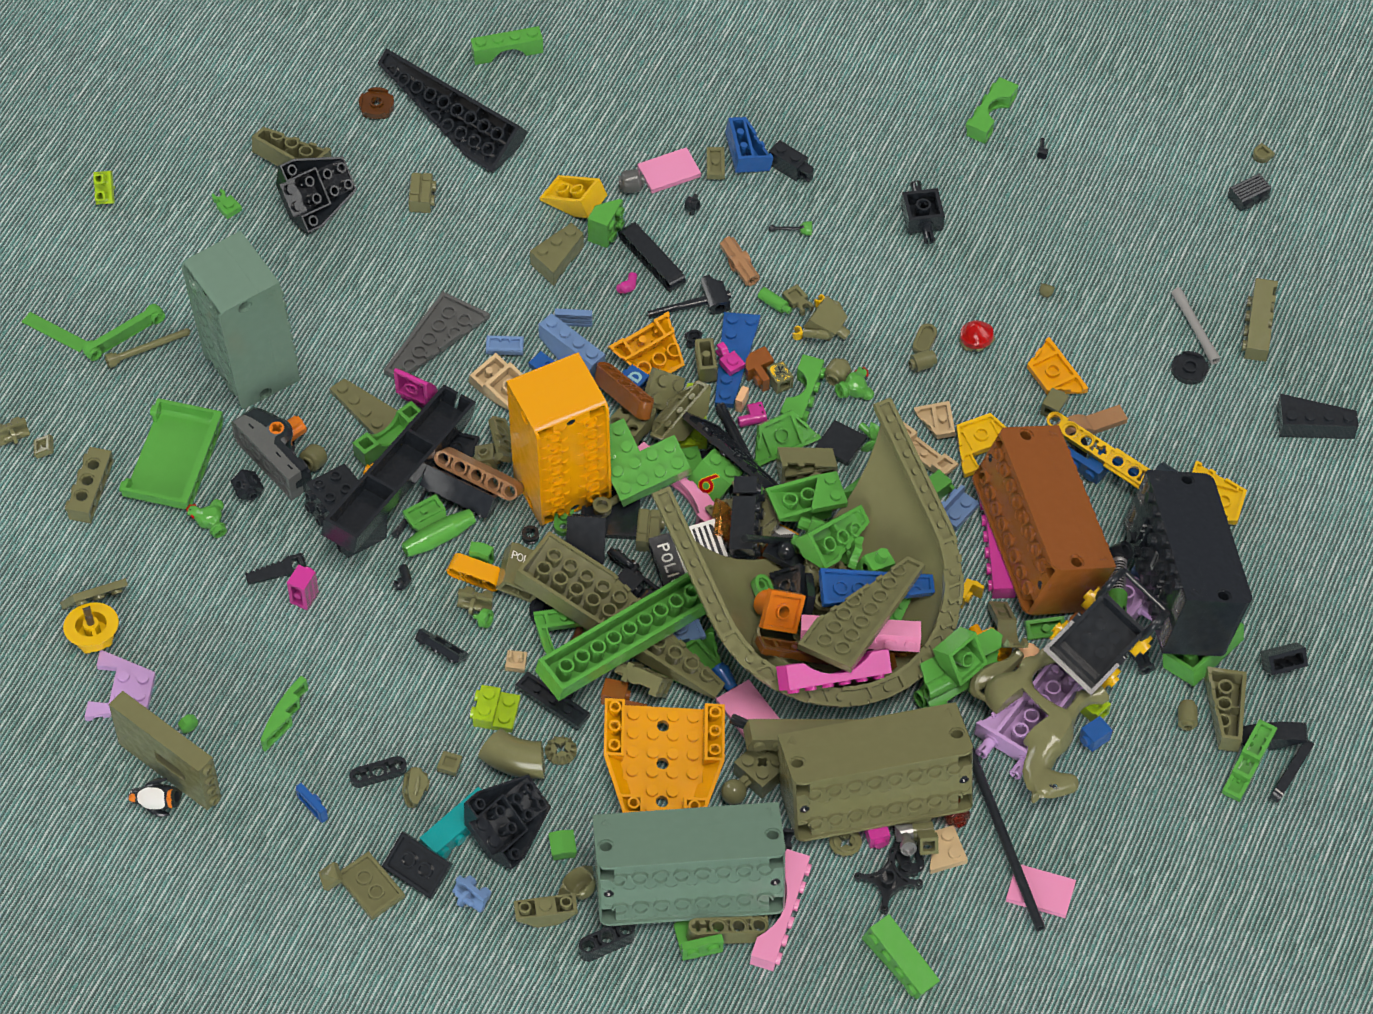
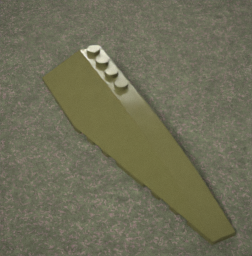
M550 531L519 567L514 580L515 584L587 630L641 600L631 592V589L626 584L624 585L619 580V577L613 571ZM674 633L633 657L667 677L712 699H715L725 686V683L708 666H705L700 661V658L695 653L693 654L686 647V644L679 640Z

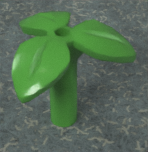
M864 422L859 424V429L871 439V441L861 447V451L869 452L873 450L880 428L877 424L871 422L870 427Z

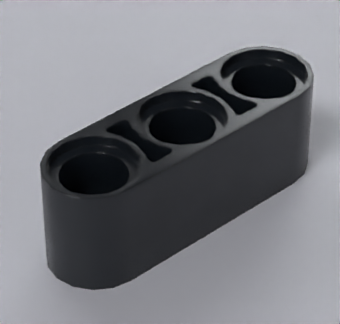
M635 925L607 926L583 937L579 942L580 958L583 961L591 962L631 944L635 939ZM624 930L630 931L629 934H623L621 932ZM604 939H610V940H612V941L606 943V942H603L602 940H604ZM586 947L593 948L591 951L584 950Z

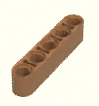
M447 447L435 454L434 460L439 467L506 500H513L522 495L524 491L523 484L520 481L454 448ZM444 453L448 456V461L444 459ZM460 462L464 463L465 469L461 468ZM477 470L481 472V477L477 475ZM493 478L497 479L498 486L494 484ZM510 486L514 488L515 494L510 491Z

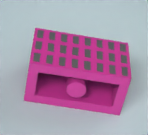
M298 565L287 581L291 604L308 610L319 593L316 572L310 567Z

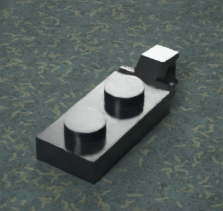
M423 628L418 630L415 637L418 643L428 645L433 652L446 656L447 660L452 663L465 661L469 653Z

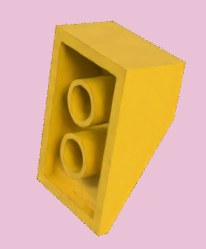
M558 175L540 196V200L571 216L588 218L594 207L602 204L608 195L600 178Z

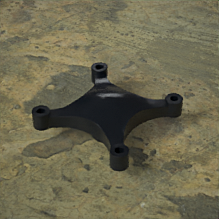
M894 847L889 849V858L883 868L871 874L857 872L854 875L856 882H868L879 890L882 896L880 910L884 915L888 914L889 901L898 891L907 887L923 888V881L921 879H910L899 872L895 864L897 850Z

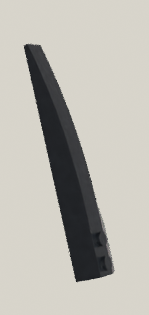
M387 48L378 61L379 66L405 91L465 157L492 173L520 147L528 134L521 126Z

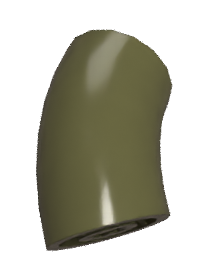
M499 729L487 739L479 751L478 758L500 772L516 777L529 774L531 779H545L542 741L521 739L507 733L503 729Z

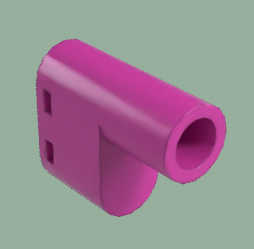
M761 401L747 404L748 415L737 417L739 428L767 421V415Z

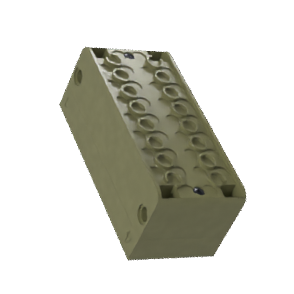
M956 702L778 734L780 793L791 827L794 829V836L799 841H811L969 811L973 806V744Z

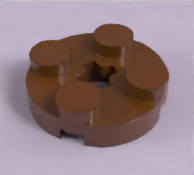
M373 87L368 89V92L365 94L362 93L359 97V109L362 112V116L371 119L389 118L390 113L394 109L393 95L389 94L387 89L381 87Z

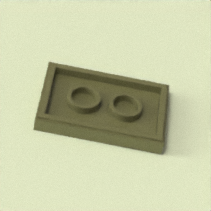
M369 851L340 870L343 878L341 884L371 920H374L405 898L404 892Z

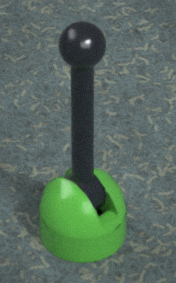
M805 221L799 227L770 225L769 231L800 230L803 235L812 236L813 225L812 221Z

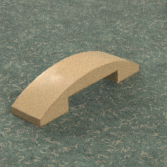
M903 422L926 469L933 473L940 469L945 475H948L958 466V463L947 454L940 455L917 437V431Z

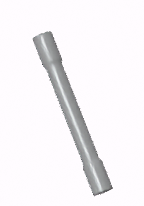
M1180 287L1175 288L1171 294L1201 343L1208 360L1212 365L1217 364L1221 360L1219 354L1208 339L1184 292Z

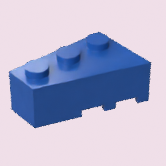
M746 117L728 118L725 133L735 173L770 171L773 156L767 152L763 141H760L756 136L757 132Z

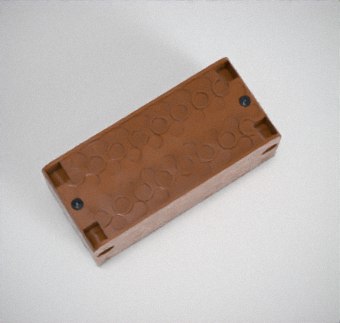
M1059 425L1005 427L1001 429L973 475L972 481L1020 606L1029 615L1086 611L1081 606L1085 601L1084 595L1090 589L1094 592L1098 587L1101 588L1116 569V564L1103 535V530L1096 518V513L1090 503V498L1085 491L1083 481L1077 471V466L1072 459L1071 451L1066 444Z

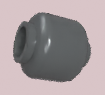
M637 169L624 170L618 176L620 190H623L625 194L640 192L641 186L645 185L644 174L640 175Z

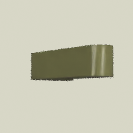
M768 916L694 918L689 922L686 938L690 941L722 934L723 944L755 943L757 937L768 930Z

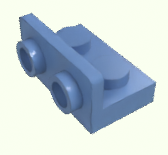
M963 485L958 489L955 488L950 493L949 498L941 502L955 531L973 514L980 503L964 492L965 486Z

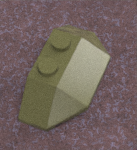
M697 380L693 385L679 392L653 421L650 436L662 441L675 435L677 441H684L695 428L685 421L682 416L686 411L701 418L708 414L711 386Z

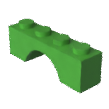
M539 26L470 38L471 53L475 65L490 63L499 53L511 49L520 50L526 56L543 53V38Z
M999 77L996 83L993 82L989 94L984 95L980 107L977 106L973 117L968 119L965 126L967 128L966 136L986 144L993 133L995 120L989 114L998 108H1010L1017 97L1019 85Z
M805 354L802 355L797 368V380L804 385L805 390L795 397H786L780 414L793 410L802 421L807 423L810 415L808 410L813 408L815 403L814 395L819 393L820 379L825 377L826 368H824L823 359Z
M412 401L396 411L394 419L384 430L377 434L366 432L352 442L354 456L365 467L367 464L370 465L382 455L421 410Z

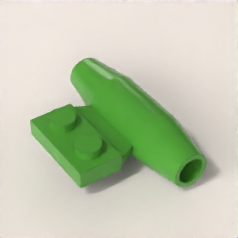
M435 494L403 511V516L408 524L418 532L404 541L401 546L407 557L430 551L459 536L475 524L476 519L470 509L446 516V508Z

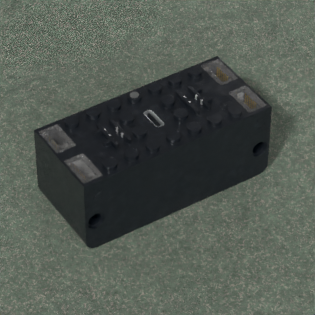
M1147 470L1123 524L1127 534V542L1130 543L1133 549L1135 570L1139 574V581L1171 611L1170 616L1155 630L1161 652L1163 654L1223 656L1226 654L1252 601V594L1215 480L1206 473ZM1144 594V600L1147 601L1148 614L1151 615L1153 621L1162 610Z

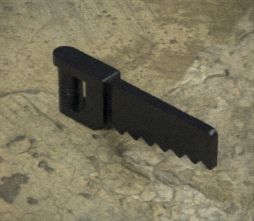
M303 553L286 556L282 562L277 561L276 564L272 563L271 566L266 565V567L255 569V571L245 572L247 583L253 584L284 576L291 577L295 571L292 567L294 562L297 561L298 565L308 567L306 566Z

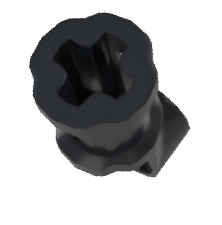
M1148 650L1144 654L1140 652L1136 657L1131 652H1128V655L1136 661L1140 675H1146L1155 670V665L1151 663L1148 656Z

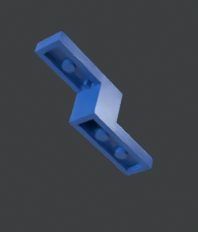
M1068 447L1074 464L1077 466L1078 473L1083 475L1088 481L1098 484L1110 471L1103 466V463L1092 456L1087 459ZM1104 448L1099 450V455L1102 453L1106 454ZM1115 458L1112 463L1115 466H1121L1123 460ZM1131 468L1128 474L1135 477L1139 474V470Z

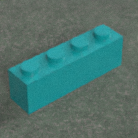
M477 787L419 838L420 842L442 857L447 858L451 850L463 844L466 837L471 834L464 824V802L482 789Z

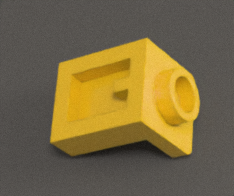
M967 578L964 583L961 608L963 609L966 602L970 603L973 595L981 599L985 586L981 585L978 581Z

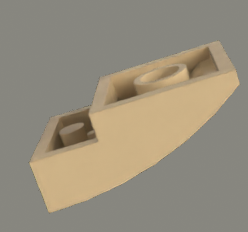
M495 353L470 374L468 382L488 399L509 410L506 381L523 375V373L511 362L507 364Z

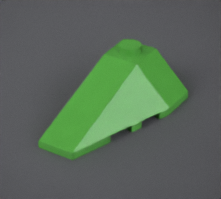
M859 505L794 540L804 558L819 568H828L840 561L844 552L851 547V543L856 537H859L870 521L862 505Z

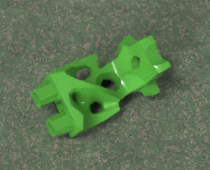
M814 516L811 519L800 517L797 528L803 529L807 533L826 522ZM794 534L791 543L798 548L794 539L799 537V535ZM856 537L851 543V547L842 555L840 560L845 563V566L856 569L858 559L863 550L862 543L864 537Z

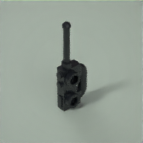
M613 547L607 551L609 559L620 568L624 569L627 567L642 577L644 582L655 591L660 589L643 576V573L639 570L640 565L635 560H630L626 557L623 551Z
M895 838L893 847L897 850L895 859L897 860L899 872L907 878L918 876V873L925 867L923 855H920L918 845L916 844L917 850L914 853L916 863H912L910 856H905L901 853V842H897Z

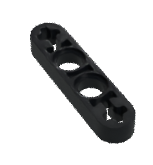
M1308 740V742L1301 744L1271 792L1270 799L1276 803L1280 801L1313 748V742Z

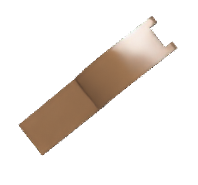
M1120 404L1087 416L1076 414L1067 417L1069 421L1075 422L1093 435L1126 424L1128 421ZM1069 427L1065 432L1067 435L1072 436L1076 433V429Z

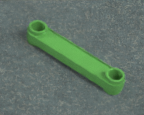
M157 304L149 305L144 312L94 341H87L82 347L83 353L91 361L98 360L103 353L153 324L161 323L165 319L164 311Z

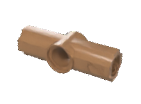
M728 236L720 242V248L728 258L731 270L738 273L746 286L755 285L760 280V276L753 267L748 252L742 251L734 237Z

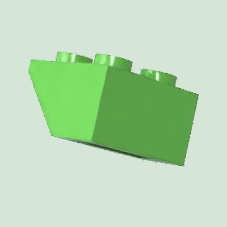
M622 199L613 200L594 207L587 219L589 242L608 248L611 242L615 241L618 230H621L625 223V219H623L625 208H623Z

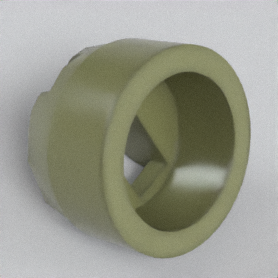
M1041 283L1040 295L1043 297L1052 296L1055 287Z

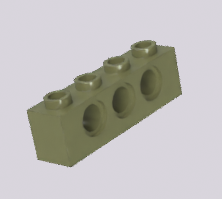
M89 447L87 454H84L83 466L77 472V482L71 488V498L65 504V511H67L69 520L92 523L114 463L111 450Z

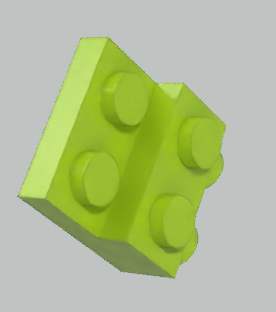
M481 685V689L475 692L474 701H477L476 707L472 706L470 712L473 726L491 730L503 729L506 732L512 733L521 695L501 692L499 687Z

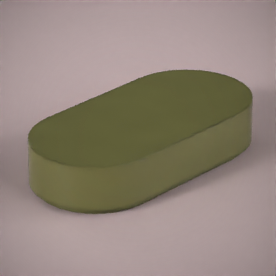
M927 323L920 326L913 341L912 350L914 353L927 349L930 351L937 337V328L934 325Z

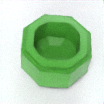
M187 714L178 722V727L182 733H190L195 730L199 723L194 714Z

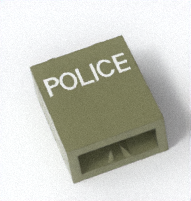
M511 542L504 550L496 585L497 590L530 603L536 596L515 584L514 580L517 570L532 553V549L524 547L520 543Z

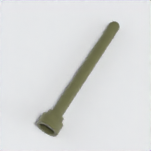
M185 328L119 354L112 352L105 354V361L109 369L116 367L121 360L188 336L191 331Z

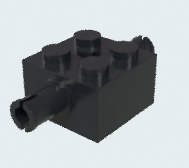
M917 180V186L916 182L912 181L910 183L912 191L902 192L901 208L907 233L922 232L924 243L928 244L929 239L930 244L935 242L933 231L943 230L945 215L938 188L923 190L921 181Z

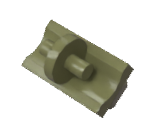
M15 417L10 423L4 425L0 423V446L13 442L14 445L18 444V439L30 435L24 417Z
M466 586L464 589L459 588L457 607L469 609V615H473L475 611L480 612L483 608L492 610L493 592L488 590L482 593L475 592V589L470 586Z

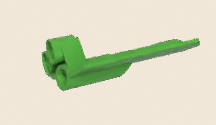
M990 628L977 635L988 664L997 662L1003 637L1001 633ZM934 656L919 664L924 685L915 691L913 696L915 702L921 708L948 704V700L969 688L972 677L961 687L958 686L938 665Z

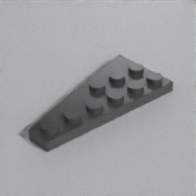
M442 291L385 367L384 374L394 378L395 368L402 369L410 374L488 320L490 313Z

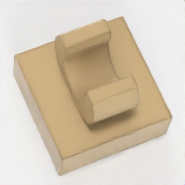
M508 650L505 671L525 673L527 652Z

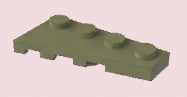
M345 378L330 387V393L370 434H377L384 430L392 422L396 411H398Z

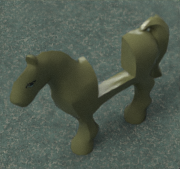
M1015 648L1008 658L990 663L977 672L969 683L968 691L973 697L986 702L995 714H998L1021 698L1025 691L1048 715V717L1031 729L1023 741L1025 746H1028L1022 772L1026 787L1032 792L1031 802L1036 803L1040 798H1056L1074 793L1078 790L1079 786L1077 776L1071 773L1054 771L1052 767L1057 758L1073 742L1075 721L1080 711L1089 705H1102L1108 702L1109 695L1102 686L1092 695L1085 690H1079L1076 692L1075 698L1070 705L1064 709L1041 695L1035 689L1032 682L1033 676L1039 669L1056 662L1043 648L1035 656L1024 658V654L1019 648Z

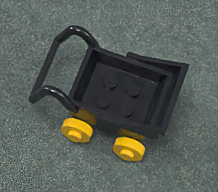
M1124 567L1116 571L1101 588L1098 587L1094 592L1090 589L1084 595L1085 601L1081 604L1086 611L1083 614L1078 612L1070 622L1068 620L1063 624L1059 622L1051 630L1053 632L1049 638L1051 641L1043 648L1090 695L1100 686L1105 689L1109 685L1112 688L1119 680L1117 676L1121 673V670L1118 667L1128 658L1126 654L1131 652L1135 657L1140 652L1144 654L1151 647L1149 642L1153 638L1150 635L1171 614V611ZM1123 576H1126L1162 610L1146 629L1107 594Z

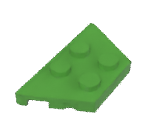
M789 410L757 425L755 461L761 466L777 459V447H803L821 439V436L815 433L805 421H802L793 410Z
M710 627L704 631L706 639L690 640L686 643V647L693 654L695 653L705 666L712 670L721 663L718 654L717 643L715 642L714 630Z

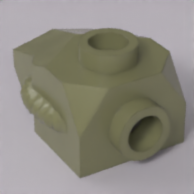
M411 767L404 774L401 793L408 808L418 807L424 791H428L430 785L427 773L418 767Z

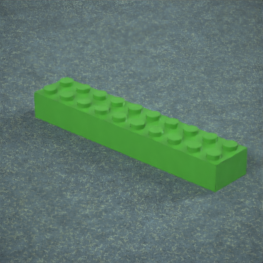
M688 572L538 659L535 672L557 700L560 701L705 615L706 611Z

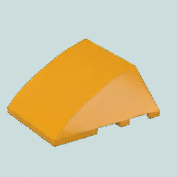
M669 311L654 319L651 324L634 334L608 346V349L630 366L633 364L648 375H650L652 367L672 374L685 365L679 344L675 338V331L670 321Z

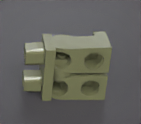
M622 406L609 418V424L624 418L637 446H639V441L643 436L652 430L653 421L656 418V408H652L650 419L642 420L636 418Z
M624 662L615 668L614 672L622 675V681L650 688L648 694L654 697L666 698L673 683V679L649 668H643L644 665L641 663Z

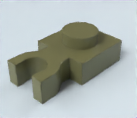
M798 284L782 292V297L789 302L793 309L798 307L799 313L802 316L805 315L806 310L804 308H808L810 311L814 310V305L808 301V295Z

